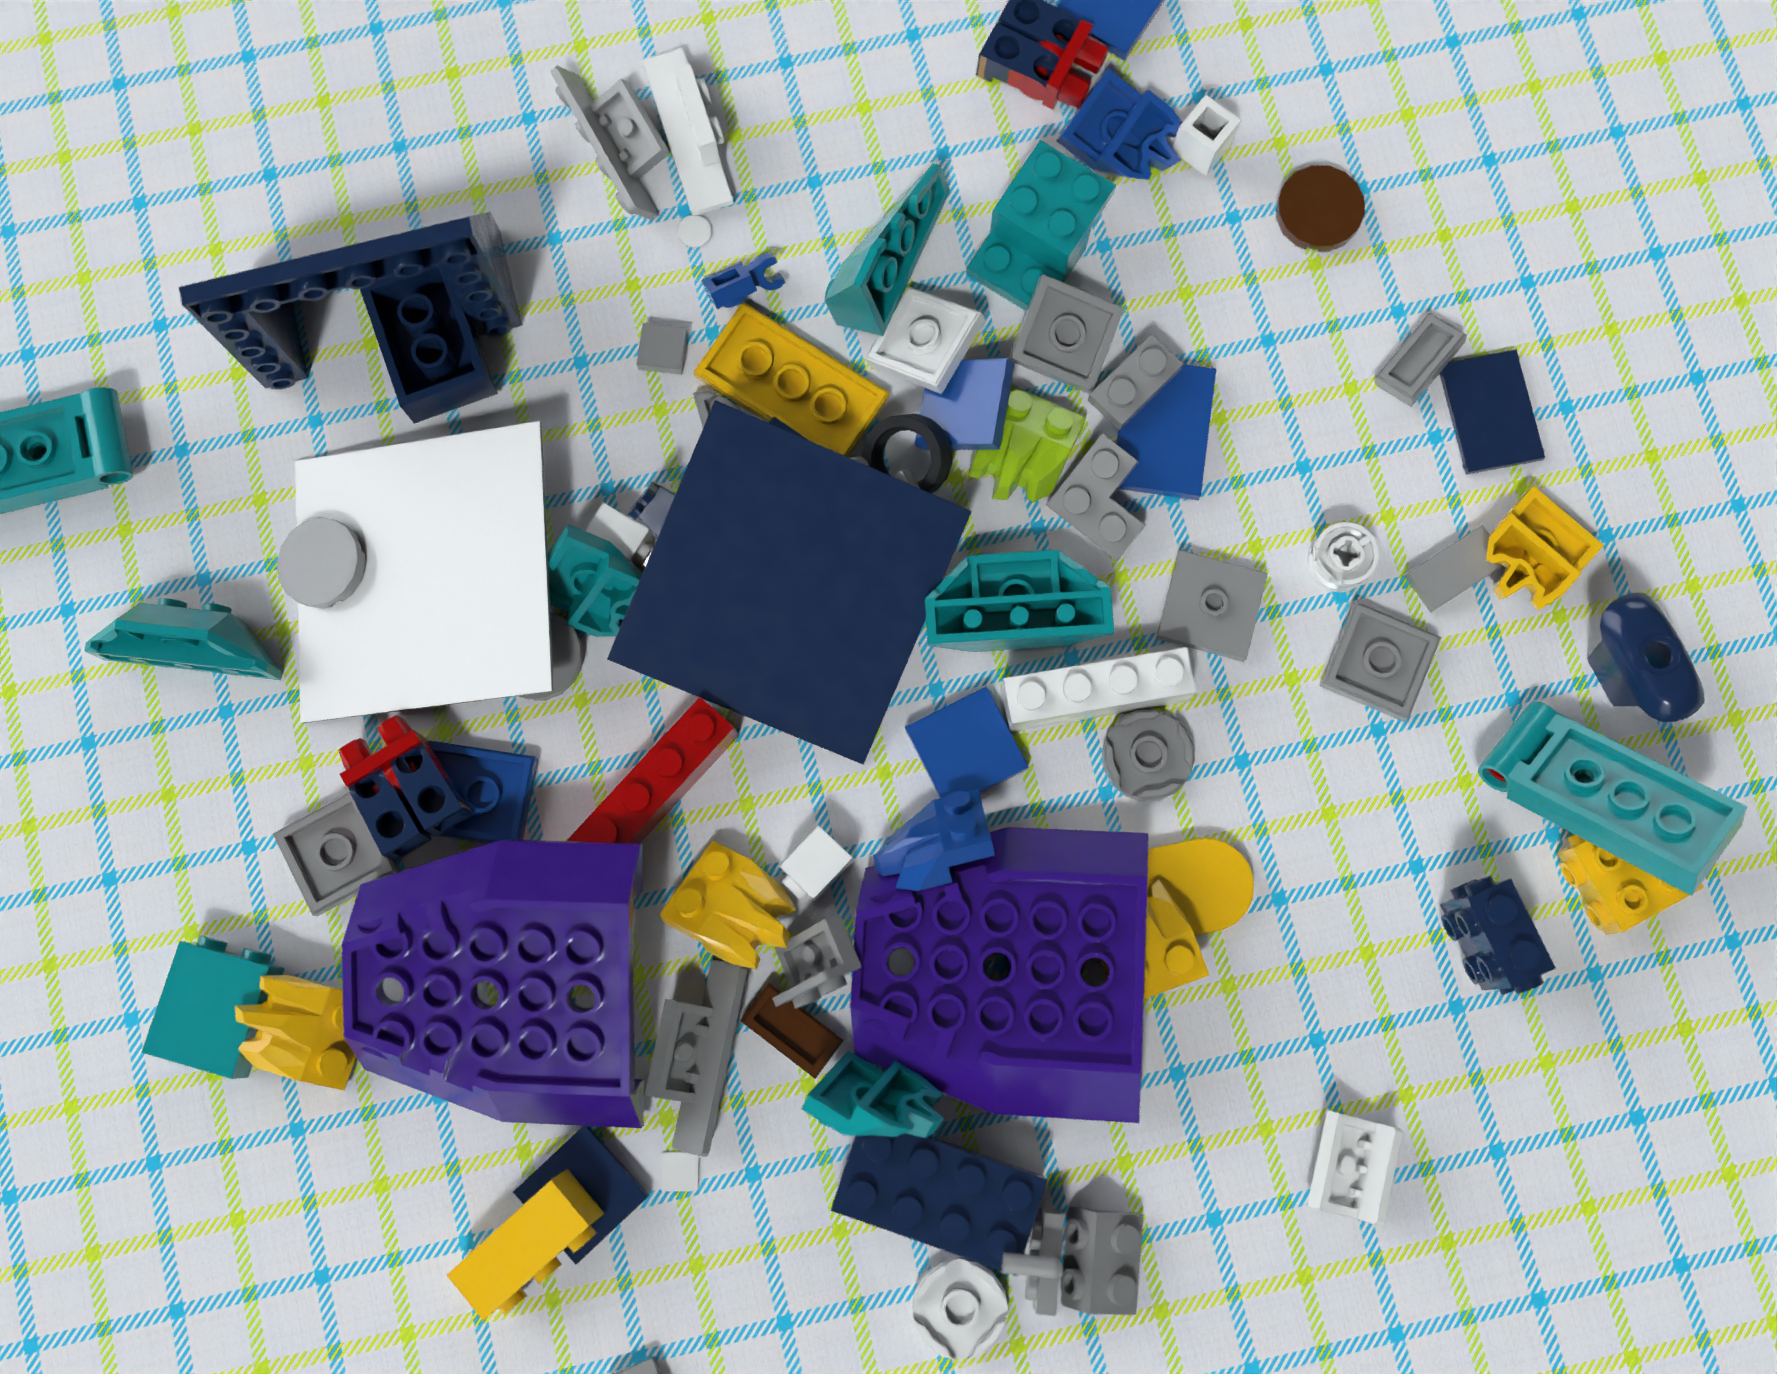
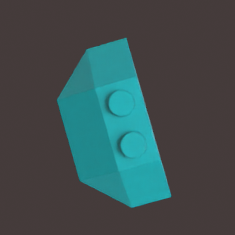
M1060 550L967 555L938 587L925 598L928 646L967 652L1063 647L1114 634L1111 587L1102 580H1098L1084 567Z
M159 598L157 605L139 603L88 640L84 649L85 652L107 661L281 680L282 670L247 623L231 614L232 609L230 607L219 604L204 603L202 610L187 608V603L168 598Z

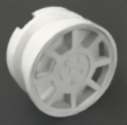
M1351 522L1336 523L1325 529L1312 544L1307 557L1308 569L1314 581L1322 588L1338 593L1348 592L1359 587L1374 572L1379 561V548L1373 535L1364 527Z

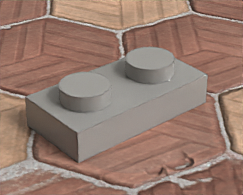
M1151 334L1089 394L1088 401L1117 429L1121 430L1181 371L1184 364Z

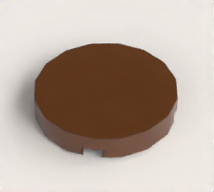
M1311 165L1296 171L1284 183L1276 208V221L1283 235L1297 247L1305 250L1307 247L1319 249L1318 252H1330L1344 246L1356 235L1365 215V200L1358 183L1345 171L1329 165Z

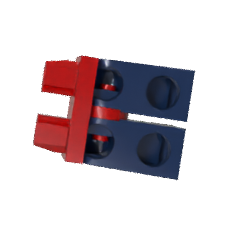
M1009 0L999 17L998 23L996 22L979 53L976 76L990 83L993 78L1019 89L1024 95L1042 101V105L1052 110L1058 101L1079 108L1089 91L1091 81L1073 72L1078 65L1097 75L1107 58L1109 47L1090 36L1092 24L1082 19L1079 22L1070 14L1044 0Z
M395 715L381 723L377 728L387 745L377 752L372 753L368 744L362 738L353 740L339 748V753L346 769L339 775L344 784L349 788L350 794L381 855L393 861H398L431 841L432 838L429 833L439 836L474 814L466 801L460 797L439 759L432 751L433 749L427 739L413 730L403 718Z

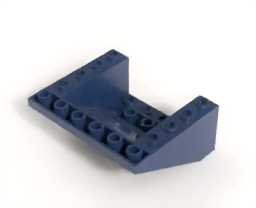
M491 212L178 287L182 306L265 389H286L292 387L295 381L308 378L292 301L299 299L315 301L326 297L328 292L345 288L364 289L374 285L377 280L394 276L402 278L414 277L421 274L426 268L437 266L479 336H502L509 333L511 328L522 326L500 229Z

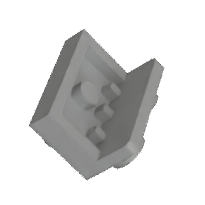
M840 914L825 918L790 938L787 949L775 947L791 988L772 999L776 1007L792 1001L795 1009H798L821 999L822 995L848 985L845 976L862 968L852 945L851 936L846 930Z
M1069 1207L1067 1224L1064 1231L1066 1242L1064 1268L1060 1280L1062 1306L1087 1314L1136 1315L1144 1215L1133 1212L1097 1211L1081 1207Z

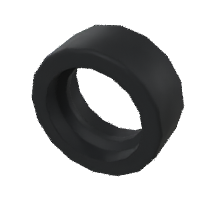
M917 413L890 416L877 423L866 436L861 452L869 467L890 475L884 461L886 443L897 432L910 430L920 434L930 449L931 464L929 471L917 484L920 489L929 493L937 491L948 478L953 462L951 443L944 429L933 419Z

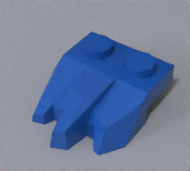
M1107 68L1056 141L1094 170L1127 178L1150 180L1151 170L1149 165L1163 172L1181 161L1168 144L1166 136L1175 137L1179 126L1183 122L1168 104L1149 89L1145 93L1140 94Z
M979 790L955 791L945 797L932 800L902 825L886 841L884 848L873 855L875 870L882 876L900 874L896 885L897 889L919 891L952 883L950 866L995 856Z

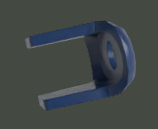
M1645 593L1627 594L1610 603L1602 612L1600 621L1602 640L1587 659L1613 706L1626 707L1638 706L1648 716L1661 722L1680 721L1696 713L1705 702L1702 682L1683 642L1659 605Z

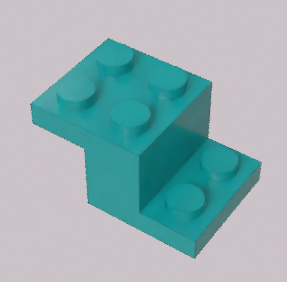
M1040 140L992 210L990 234L966 267V275L1026 311L1041 275L1044 274L1063 283L1085 252L1091 227L1115 193L1116 185Z

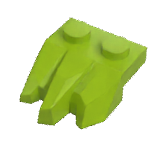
M1011 385L1000 450H973L968 476L981 478L987 473L993 475L995 481L992 499L1008 500L1016 488L1020 486L1025 489L1027 499L1034 503L1052 494L1087 417Z

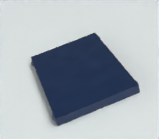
M1516 349L1452 361L1445 366L1439 375L1463 463L1462 467L1466 475L1541 461L1545 458V451L1542 447Z

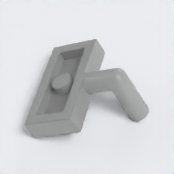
M1041 1208L1040 1220L1035 1219L1029 1247L1030 1249L1037 1250V1256L1004 1252L1002 1259V1273L1026 1276L1025 1299L1033 1300L1035 1313L1040 1315L1056 1316L1059 1276L1063 1269L1060 1259L1064 1214L1057 1209Z

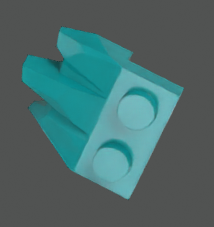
M568 524L548 552L550 605L567 612L566 625L595 637L617 636L620 629L619 619H624L643 573L610 541Z
M847 1051L810 1091L801 1109L815 1117L824 1126L847 1136L875 1135L896 1137L907 1133L926 1138L935 1133L944 1120L940 1114L931 1108L941 1099L943 1093L924 1077L896 1060L886 1072H883L850 1051Z

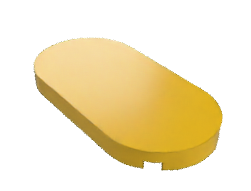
M1202 838L1148 849L1147 898L1149 897V886L1159 879L1187 918L1195 936L1224 930L1237 923L1247 912L1254 894L1253 875L1246 859L1233 846L1220 840Z

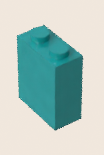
M199 935L197 943L179 941L141 1053L230 1079L248 1078L252 1065L238 1048L242 1042L254 1038L257 1030L236 1022L235 1005H254L267 1001V994L259 988L260 976L283 975L285 968L269 964L272 955L244 948L242 955L225 951L228 942Z

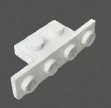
M683 47L644 59L643 66L691 214L699 215L734 204L717 148L718 144L724 143L717 117L708 118L705 106L711 104V99L704 78L695 79L691 64L687 62Z

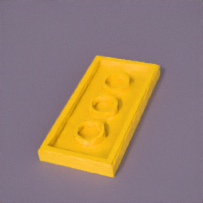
M744 302L740 304L694 370V376L764 421L769 423L773 417H776L809 441L850 458L890 399V392Z

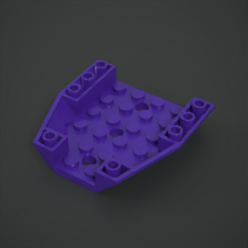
M1018 827L1002 828L989 832L995 856L950 866L952 883L919 891L897 889L896 885L900 874L882 876L875 870V865L865 868L856 908L854 950L862 968L852 972L850 1000L855 1055L884 1069H888L896 1060L924 1077L940 1092L993 1114L1139 1123L1148 833ZM899 948L909 949L915 958L913 970L905 976L895 975L889 967L891 954ZM994 953L1005 954L1010 959L1012 965L1010 975L1005 980L998 982L990 980L984 971L986 959ZM1091 958L1102 959L1107 963L1110 970L1108 980L1098 987L1087 985L1081 977L1082 965Z
M499 840L361 884L342 941L344 1038L363 1069L501 1122L643 1128L644 1079H634L633 899L643 891L642 843ZM385 978H394L401 983L404 989L402 1001H393L386 996L383 990ZM487 981L495 985L499 992L497 1004L489 1005L481 1001L477 994L479 982ZM585 985L589 987L595 995L594 1006L591 1008L578 1006L572 998L573 986Z

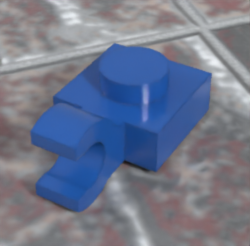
M770 252L759 255L753 262L745 266L740 262L701 280L708 297L717 309L723 306L731 308L742 304L748 298L747 295L757 291L755 286H760L766 290H776L785 284V280L780 273L774 274L771 277L764 276L766 268L777 263L775 256Z

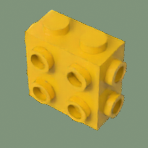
M1575 834L1567 837L1570 845L1557 852L1562 861L1560 870L1564 878L1572 887L1578 888L1587 903L1585 905V912L1589 920L1597 929L1603 930L1605 935L1623 933L1690 896ZM1702 883L1695 892L1704 888Z

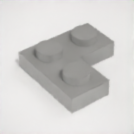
M1102 433L1046 505L1118 561L1146 526V524L1111 498L1139 461Z

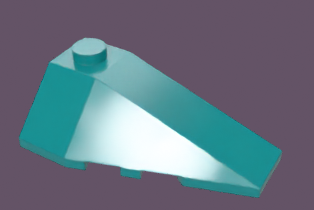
M933 163L848 256L842 263L835 279L829 282L824 301L836 325L880 336L884 335L950 193L941 165Z

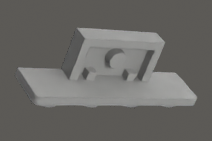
M560 66L554 67L550 72L558 85L556 93L561 101L571 108L578 120L575 123L578 132L592 145L598 155L595 160L599 169L615 185L618 191L616 193L617 201L629 214H636L653 220L659 214L639 179L669 155L670 152L629 82L620 79L594 101L579 75Z
M711 959L702 1006L665 999L645 1095L681 1101L671 1148L697 1156L707 1157L709 1155L712 1138L715 1133V1123L721 1094L725 1085V1075L731 1046L735 1037V1027L741 998L745 989L747 967Z

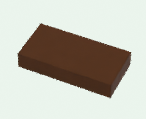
M768 983L741 1019V1022L816 1079L844 1040L802 1007L795 1009L792 1001L776 1007L772 998L782 992Z

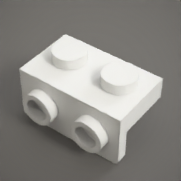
M1327 1110L1307 1206L1379 1226L1384 1225L1387 1208L1390 1203L1396 1163L1400 1154L1402 1130Z

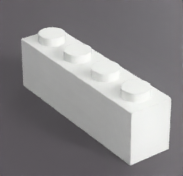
M1187 647L1008 677L1003 679L1001 686L1007 725L1010 732L1188 702L1196 693Z

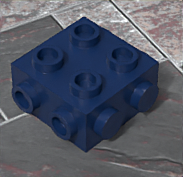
M1489 875L1479 880H1471L1451 889L1450 891L1454 898L1440 904L1444 915L1441 916L1444 929L1453 941L1458 940L1466 957L1462 960L1465 972L1475 985H1480L1482 990L1499 989L1501 995L1516 991V994H1520L1542 985L1544 981L1541 975L1556 969L1511 878L1494 882L1492 876Z

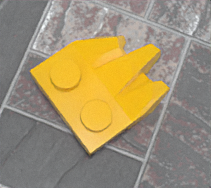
M1533 486L1504 516L1489 536L1486 561L1493 564H1501L1507 568L1494 588V592L1499 599H1504L1525 586L1531 593V604L1537 610H1540L1561 597L1582 574L1581 571L1604 545L1539 489Z
M712 841L659 915L665 924L701 942L707 952L730 964L757 969L761 959L755 951L758 945L767 944L787 949L790 933L776 918L781 915H789L796 909L787 891L755 862Z
M1159 879L1149 886V897L1147 898L1144 999L1210 975L1187 918ZM1097 958L1108 980L1110 975L1109 967L1105 961Z
M291 975L260 976L259 988L267 994V1001L262 1004L235 1005L236 1022L257 1030L255 1037L242 1042L238 1050L255 1068L300 1082L345 1091L356 1056L344 1038L343 989Z

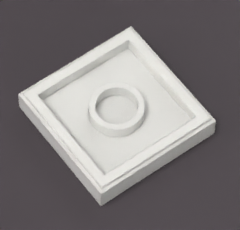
M908 287L897 305L884 335H879L865 360L872 368L942 394L986 320L982 313L977 310Z

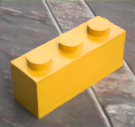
M566 1169L550 1180L446 1276L483 1321L497 1309L505 1316L527 1296L522 1289L524 1285L532 1278L538 1284H541L562 1265L557 1256L569 1246L575 1253L597 1233L591 1225L604 1212L571 1172Z

